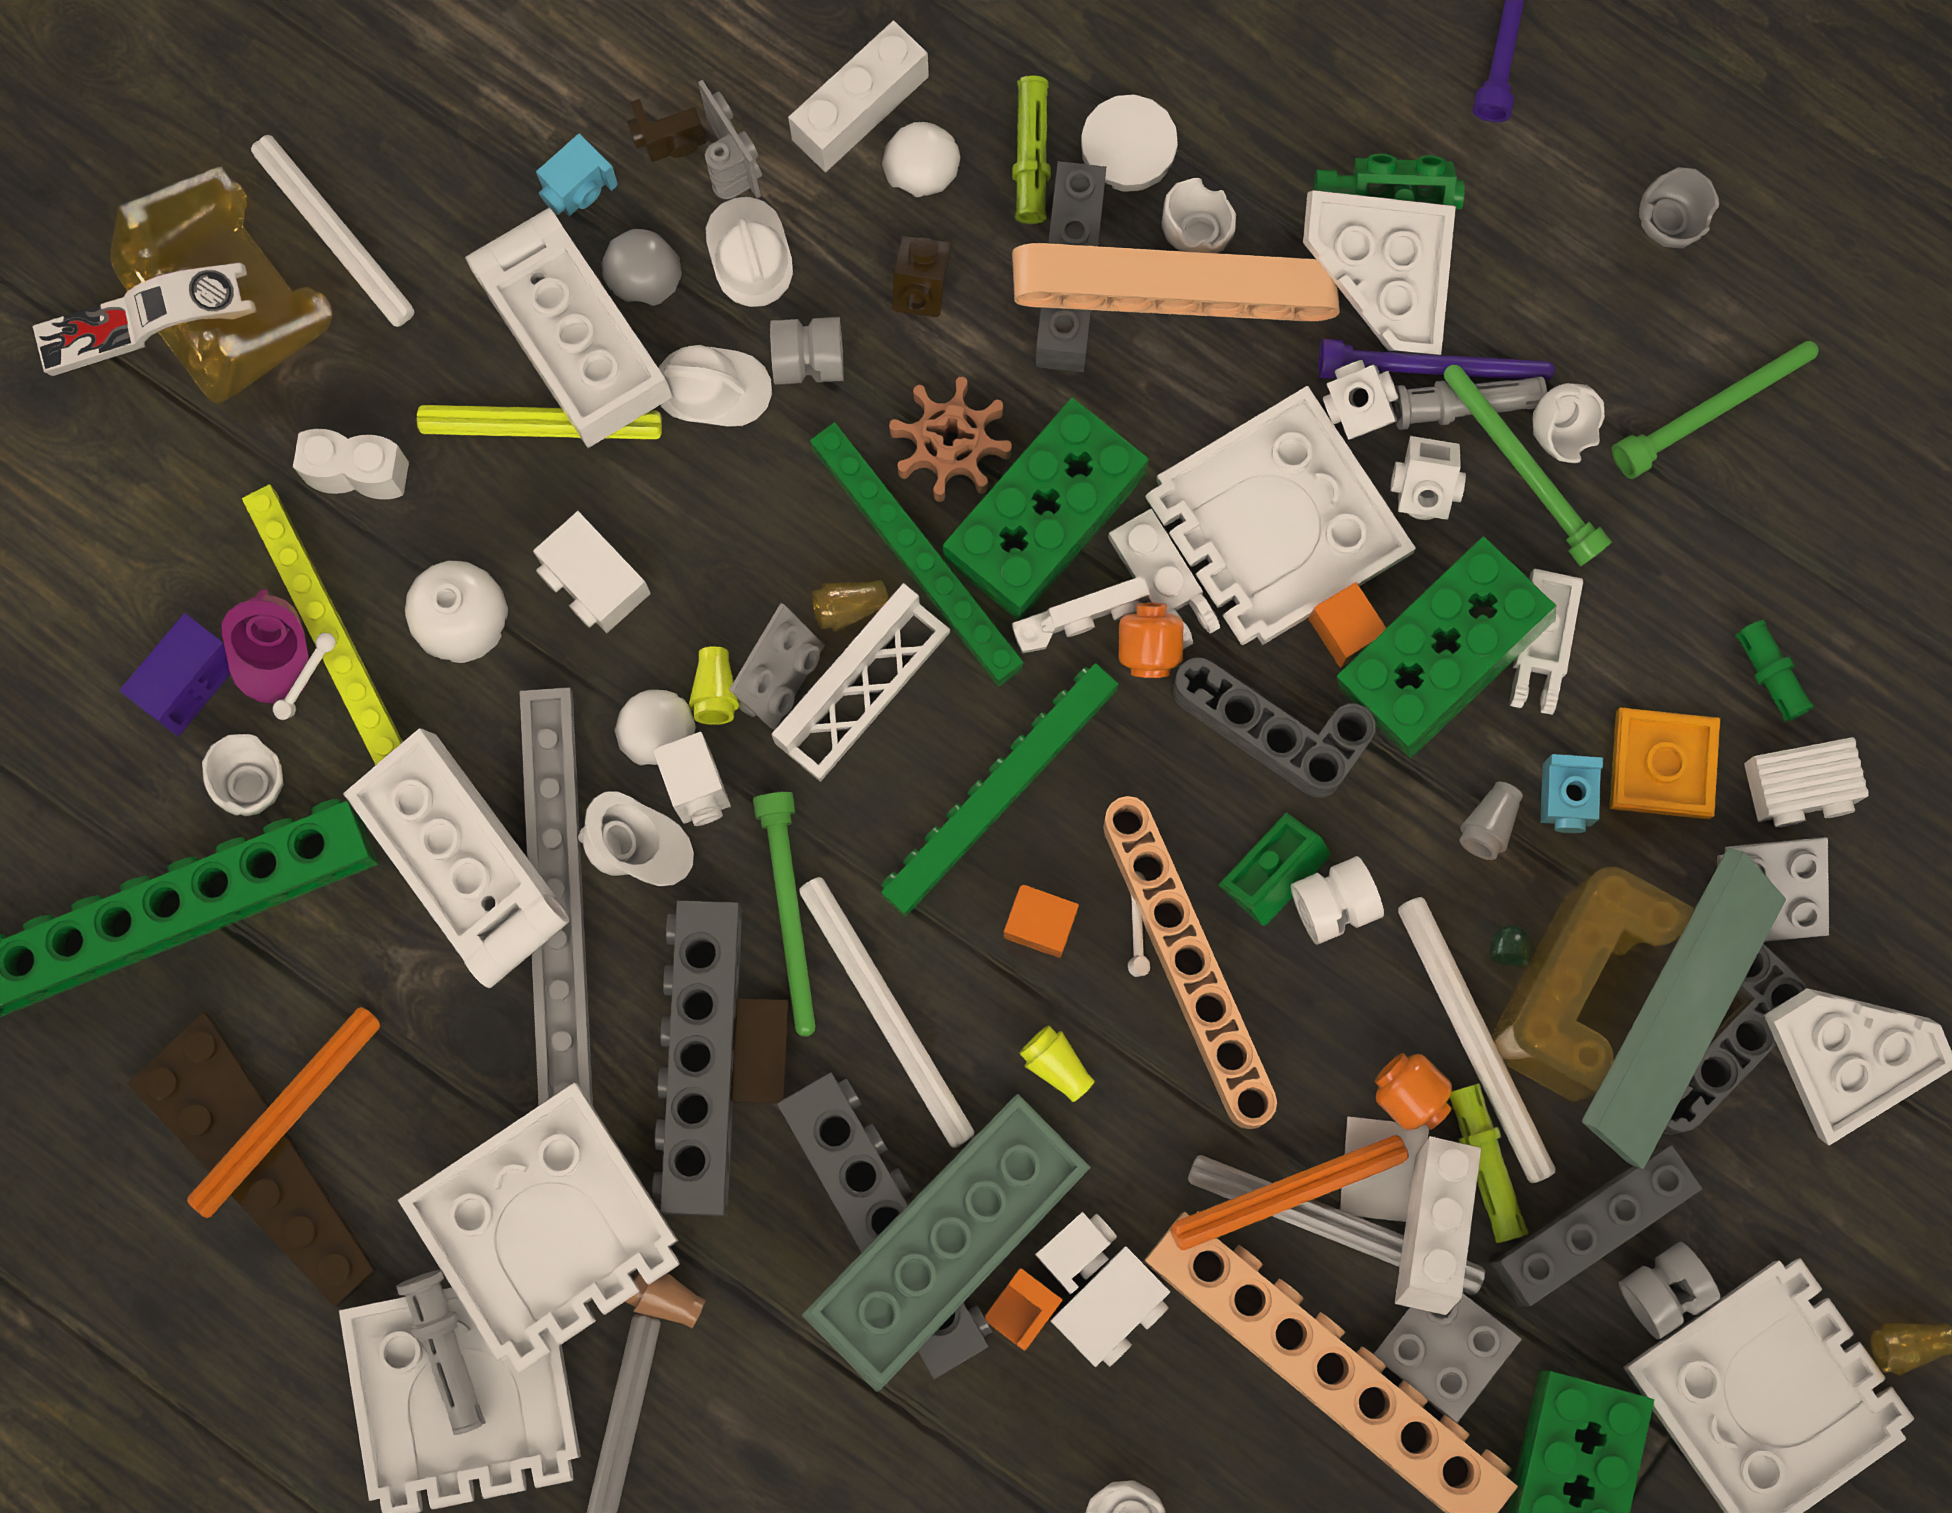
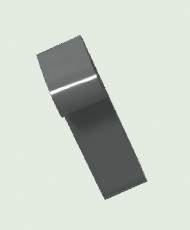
M1193 658L1185 661L1179 667L1174 680L1173 696L1176 703L1182 709L1302 792L1315 798L1329 796L1340 786L1375 733V720L1372 713L1366 707L1359 704H1347L1334 712L1322 731L1317 735L1216 664L1204 658ZM1198 677L1203 678L1206 681L1204 689L1197 690L1195 694L1187 690L1190 681L1194 682ZM1219 689H1221L1225 693L1221 696L1216 710L1210 707L1213 697L1216 698ZM1240 703L1249 709L1251 720L1245 724H1235L1227 718L1225 708L1230 704ZM1344 720H1351L1357 723L1362 731V739L1356 742L1343 739L1339 735L1337 724ZM1273 732L1286 734L1292 741V750L1287 753L1273 751L1267 743V736ZM1316 760L1327 762L1334 771V779L1329 782L1315 780L1309 772V764Z
M1764 944L1753 962V972L1750 978L1745 977L1735 996L1742 1004L1718 1028L1682 1096L1684 1098L1689 1093H1692L1696 1098L1688 1100L1681 1107L1679 1113L1682 1118L1675 1120L1670 1118L1663 1132L1664 1134H1678L1690 1131L1700 1125L1777 1045L1764 1016L1774 1009L1771 1001L1773 990L1775 988L1781 989L1791 999L1807 989L1805 983ZM1740 1024L1747 1025L1755 1033L1756 1044L1752 1051L1744 1049L1737 1042L1736 1031ZM1705 1060L1717 1064L1721 1071V1081L1717 1087L1708 1085L1702 1079L1701 1066Z

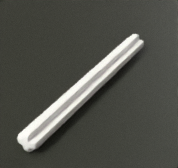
M818 877L805 883L799 889L800 895L951 1147L956 1148L968 1142L974 1137L972 1126L824 879Z
M1417 897L1405 902L1398 908V913L1528 1181L1537 1183L1552 1176L1555 1173V1166L1425 899Z

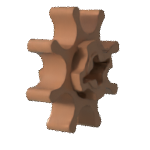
M964 377L956 379L955 396L946 403L931 401L926 394L924 386H915L913 389L914 401L923 408V417L913 424H905L896 419L891 420L889 424L892 438L910 439L917 447L915 453L910 458L898 462L899 477L906 479L914 470L919 468L932 470L938 477L933 488L934 499L938 502L945 500L947 481L956 475L969 477L974 482L977 492L984 494L988 490V479L978 470V462L987 455H997L1003 459H1009L1012 454V444L1010 441H995L990 439L985 433V427L990 421L1003 416L1002 401L994 400L988 408L981 411L970 409L964 403V397L968 391L967 379ZM949 433L958 434V439L954 440L953 446L944 445V440L947 439Z

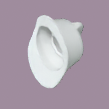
M752 197L733 198L720 204L710 215L706 226V241L715 275L723 292L734 302L748 307L766 306L778 300L789 287L793 268L784 229L776 211L764 201Z
M703 345L688 346L669 354L659 366V370L665 377L673 398L661 404V407L672 417L681 420L726 427L743 426L757 420L767 409L772 396L771 378L765 366L753 356L739 351Z
M604 792L595 797L587 808L586 826L581 829L578 840L583 843L585 853L591 864L599 871L612 876L629 874L643 882L657 886L674 885L686 878L693 866V848L689 837L680 825L669 817L620 792Z

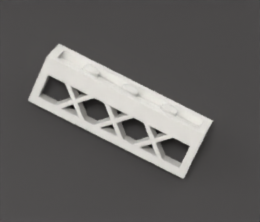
M903 583L772 733L775 744L821 782L948 636L950 629L921 606L919 595ZM913 615L934 632L923 646L901 648L900 630ZM895 637L896 648L884 649ZM914 655L903 668L902 656ZM897 657L898 675L891 683L869 685V665L876 658ZM862 675L863 686H852ZM870 693H881L870 705ZM864 694L865 712L858 721L836 723L835 704L842 696ZM830 711V723L819 724ZM849 730L838 742L837 731ZM831 731L832 750L819 765L798 748L810 733Z

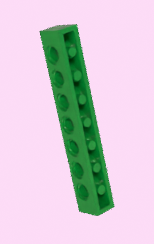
M340 799L328 800L314 806L311 809L312 815L295 822H293L292 818L275 821L263 828V835L248 841L243 837L225 841L215 848L216 854L198 860L197 857L178 860L167 867L168 873L151 880L149 876L131 879L119 886L121 891L104 899L100 895L81 899L71 905L72 912L54 918L53 915L34 918L23 924L24 931L7 938L4 934H0V1017L378 865L379 863L362 819L350 802L345 801L341 803ZM313 836H323L324 849L321 854L313 859H305L303 848L306 841ZM266 855H274L276 858L274 872L266 878L259 879L256 875L258 861ZM219 874H226L228 878L226 891L219 897L211 898L208 893L210 881ZM177 893L180 898L178 910L172 916L163 918L160 910L162 901L166 896ZM129 912L131 916L130 929L124 935L115 937L113 933L115 919L120 914ZM81 932L83 937L81 949L75 955L68 957L65 952L66 940L73 933ZM31 951L34 955V965L30 972L20 976L17 971V962L24 953Z

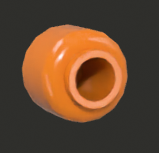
M1154 602L1138 603L1136 612L1123 616L1119 622L1120 663L1131 668L1132 676L1143 678L1170 676V669L1179 666L1183 660V620L1177 615L1167 613L1166 604Z
M1404 1053L1399 1054L1383 1068L1374 1080L1379 1086L1376 1091L1377 1103L1405 1130H1415L1423 1125L1431 1130L1440 1124L1452 1109L1446 1103L1452 1093L1450 1080L1422 1054H1415L1409 1057Z

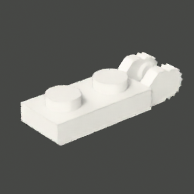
M1152 509L1109 532L1108 538L1132 578L1135 579L1141 576V578L1145 579L1150 593L1147 602L1166 604L1167 613L1179 617L1180 615L1176 611L1189 604L1196 614L1199 623L1209 634L1220 628L1217 617L1207 600L1202 596L1203 591ZM1183 622V649L1193 644V640L1188 626Z
M1533 569L1529 580L1557 605L1556 621L1515 659L1513 668H1517L1512 684L1510 706L1522 708L1528 697L1531 672L1547 675L1540 698L1541 713L1553 715L1556 709L1561 680L1567 674L1583 579Z

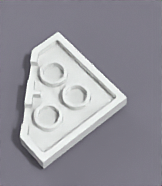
M1310 191L1307 194L1303 243L1388 351L1441 355L1456 206Z
M1809 988L1764 1015L1819 1139L1828 1145L1841 1139L1952 1070V1051L1942 1027L1927 1017Z

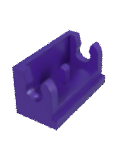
M184 613L119 691L179 737L231 674L224 643Z

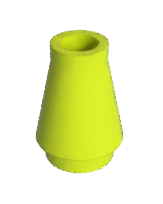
M705 647L699 650V662L689 708L694 711V720L702 724L719 725L731 722L734 719V711L739 706L738 698L729 691L734 681L729 664V651L725 648Z
M1049 1025L1039 1031L1019 1053L1027 1061L1024 1067L1064 1093L1072 1102H1075L1085 1094L1095 1082L1083 1067L1063 1032L1059 1031L1056 1033Z

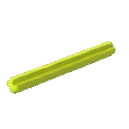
M422 405L418 408L417 427L423 434L581 438L562 408ZM651 410L606 438L658 439L662 433L661 414L657 410Z

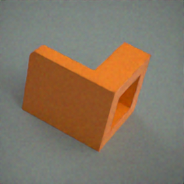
M1357 582L1315 606L1308 618L1340 668L1350 663L1354 654L1366 648L1386 629Z
M1022 885L1018 890L1009 915L1003 938L1061 959L1079 904Z
M1020 1268L987 1312L985 1320L1018 1347L1026 1351L1062 1302V1299Z

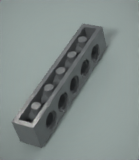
M677 901L676 914H668L666 942L667 945H674V964L665 965L664 995L672 996L671 1016L662 1017L661 1046L669 1047L668 1068L660 1067L658 1077V1097L666 1099L665 1119H657L655 1132L656 1150L664 1151L663 1171L654 1172L652 1188L653 1202L661 1203V1213L728 1216L736 1008L739 996L743 912L739 903ZM701 943L713 945L716 950V956L710 966L698 969L690 965L689 955L696 945ZM697 994H707L713 1000L712 1012L702 1020L689 1018L686 1011L689 1000ZM694 1045H705L709 1048L711 1054L708 1066L699 1072L688 1071L684 1065L685 1053ZM693 1096L704 1097L708 1104L706 1117L697 1124L686 1123L681 1115L683 1103ZM689 1148H700L706 1160L703 1170L696 1176L687 1177L683 1175L679 1169L681 1154Z
M829 1073L777 1103L860 1251L863 1252L879 1236L873 1228L875 1214L883 1208H894L901 1213L908 1206L905 1200L914 1194L899 1168L890 1173L888 1172L879 1156L888 1149L873 1123L864 1128L853 1110L862 1104L847 1078L837 1083L833 1074ZM841 1118L847 1121L850 1126L848 1140L836 1147L825 1144L821 1136L824 1124L830 1119ZM857 1163H868L876 1171L875 1184L865 1192L852 1190L847 1182V1174L850 1168ZM963 1302L955 1311V1319L951 1326L944 1330H937L922 1345L918 1353L933 1379H936L988 1348L989 1346L984 1337L992 1333V1330L977 1305L967 1309Z

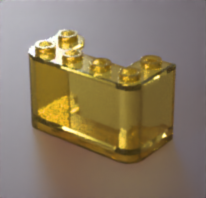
M1605 867L1574 887L1560 905L1494 1029L1492 1039L1505 1065L1572 1102L1595 1095L1614 1061L1613 1049L1608 1040L1601 1034L1579 1023L1576 1019L1611 952L1623 956L1632 946L1638 943H1648L1656 947L1675 941L1684 931L1695 908L1628 871L1617 867Z

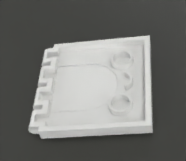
M1308 386L1157 475L1156 482L1159 486L1145 496L1164 526L1179 518L1182 520L1183 523L1171 530L1169 534L1191 567L1195 566L1205 559L1210 563L1198 571L1196 576L1216 607H1222L1232 600L1236 603V606L1223 614V617L1241 645L1250 642L1256 637L1264 645L1308 618L1313 608L1355 582L1361 586L1412 555L1416 549Z
M575 1082L398 1200L496 1359L500 1361L509 1357L518 1372L523 1371L551 1352L549 1344L542 1335L546 1330H549L555 1341L561 1345L596 1321L595 1317L586 1304L592 1299L603 1315H606L640 1292L638 1285L631 1276V1273L636 1269L645 1282L650 1285L680 1265L670 1248L678 1242V1239L580 1086Z
M1801 1258L1794 1260L1785 1267L1780 1261L1772 1262L1623 1367L1641 1394L1655 1399L1653 1411L1724 1513H1803L1905 1441L1906 1438L1900 1430L1914 1420V1417L1892 1386L1876 1395L1873 1393L1872 1389L1883 1382L1885 1376L1861 1342L1853 1344L1846 1350L1842 1349L1840 1344L1849 1339L1854 1333L1831 1300L1825 1298L1812 1307L1808 1300L1817 1295L1822 1288Z
M453 1288L442 1289L449 1311L456 1312L458 1327L454 1329L457 1343L461 1355H463L478 1405L486 1421L485 1424H482L477 1429L453 1435L449 1416L423 1341H417V1338L412 1335L411 1328L415 1324L406 1297L339 1310L369 1501L380 1499L382 1513L422 1512L423 1505L420 1490L427 1489L429 1505L432 1510L472 1502L475 1499L472 1480L478 1478L484 1499L525 1491L527 1486L524 1469L531 1468L536 1488L573 1481L571 1459L579 1458L581 1454L562 1344L559 1345L555 1341L549 1330L543 1332L542 1335L549 1344L551 1352L523 1371L518 1372L509 1357L500 1361L496 1359Z

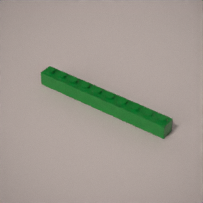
M834 422L812 438L810 443L813 452L994 683L1000 687L1023 669L1021 658L837 424Z
M1096 663L1090 669L1085 666L1074 678L1076 684L1069 692L1066 689L1062 690L1052 702L1055 707L1048 714L1042 712L1031 724L1034 729L1028 736L1025 737L1022 734L1014 741L1010 747L1013 752L1005 760L1000 757L989 769L991 775L984 783L978 780L967 793L970 798L963 805L957 803L946 815L949 820L941 828L935 826L924 839L927 841L926 845L920 851L915 848L903 861L906 866L898 874L892 872L881 884L884 888L881 895L901 915L906 917L1118 690L1119 683Z

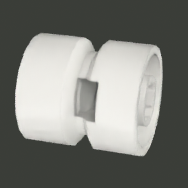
M1358 856L1331 867L1329 877L1324 878L1316 873L1290 885L1299 916L1316 945L1342 935L1345 931V925L1348 923L1355 928H1359L1384 916L1383 905L1376 885L1367 867Z

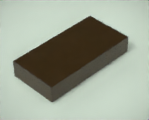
M737 998L733 1103L777 1104L785 1099L789 1019L788 1000Z

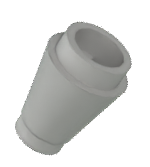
M1496 782L1493 789L1488 792L1461 825L1460 829L1463 834L1459 840L1460 844L1473 855L1486 860H1494L1500 852H1505L1520 806L1519 803L1523 797L1522 793L1508 783Z

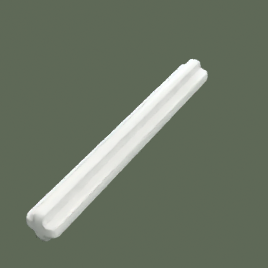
M265 135L259 141H256L251 147L254 157L392 325L399 327L410 320L415 313L412 305L277 141L270 135Z

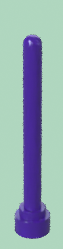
M1505 0L1489 80L1485 81L1482 88L1476 91L1472 110L1476 117L1484 121L1504 122L1511 117L1514 95L1511 93L1508 79L1524 0Z
M1325 338L1321 340L1318 359L1319 378L1337 379L1335 370L1359 360H1363L1365 368L1376 365L1378 371L1444 375L1448 366L1458 365L1468 377L1524 380L1541 376L1545 381H1548L1554 377L1556 371L1555 366L1548 361L1353 350L1352 345H1344L1342 339Z

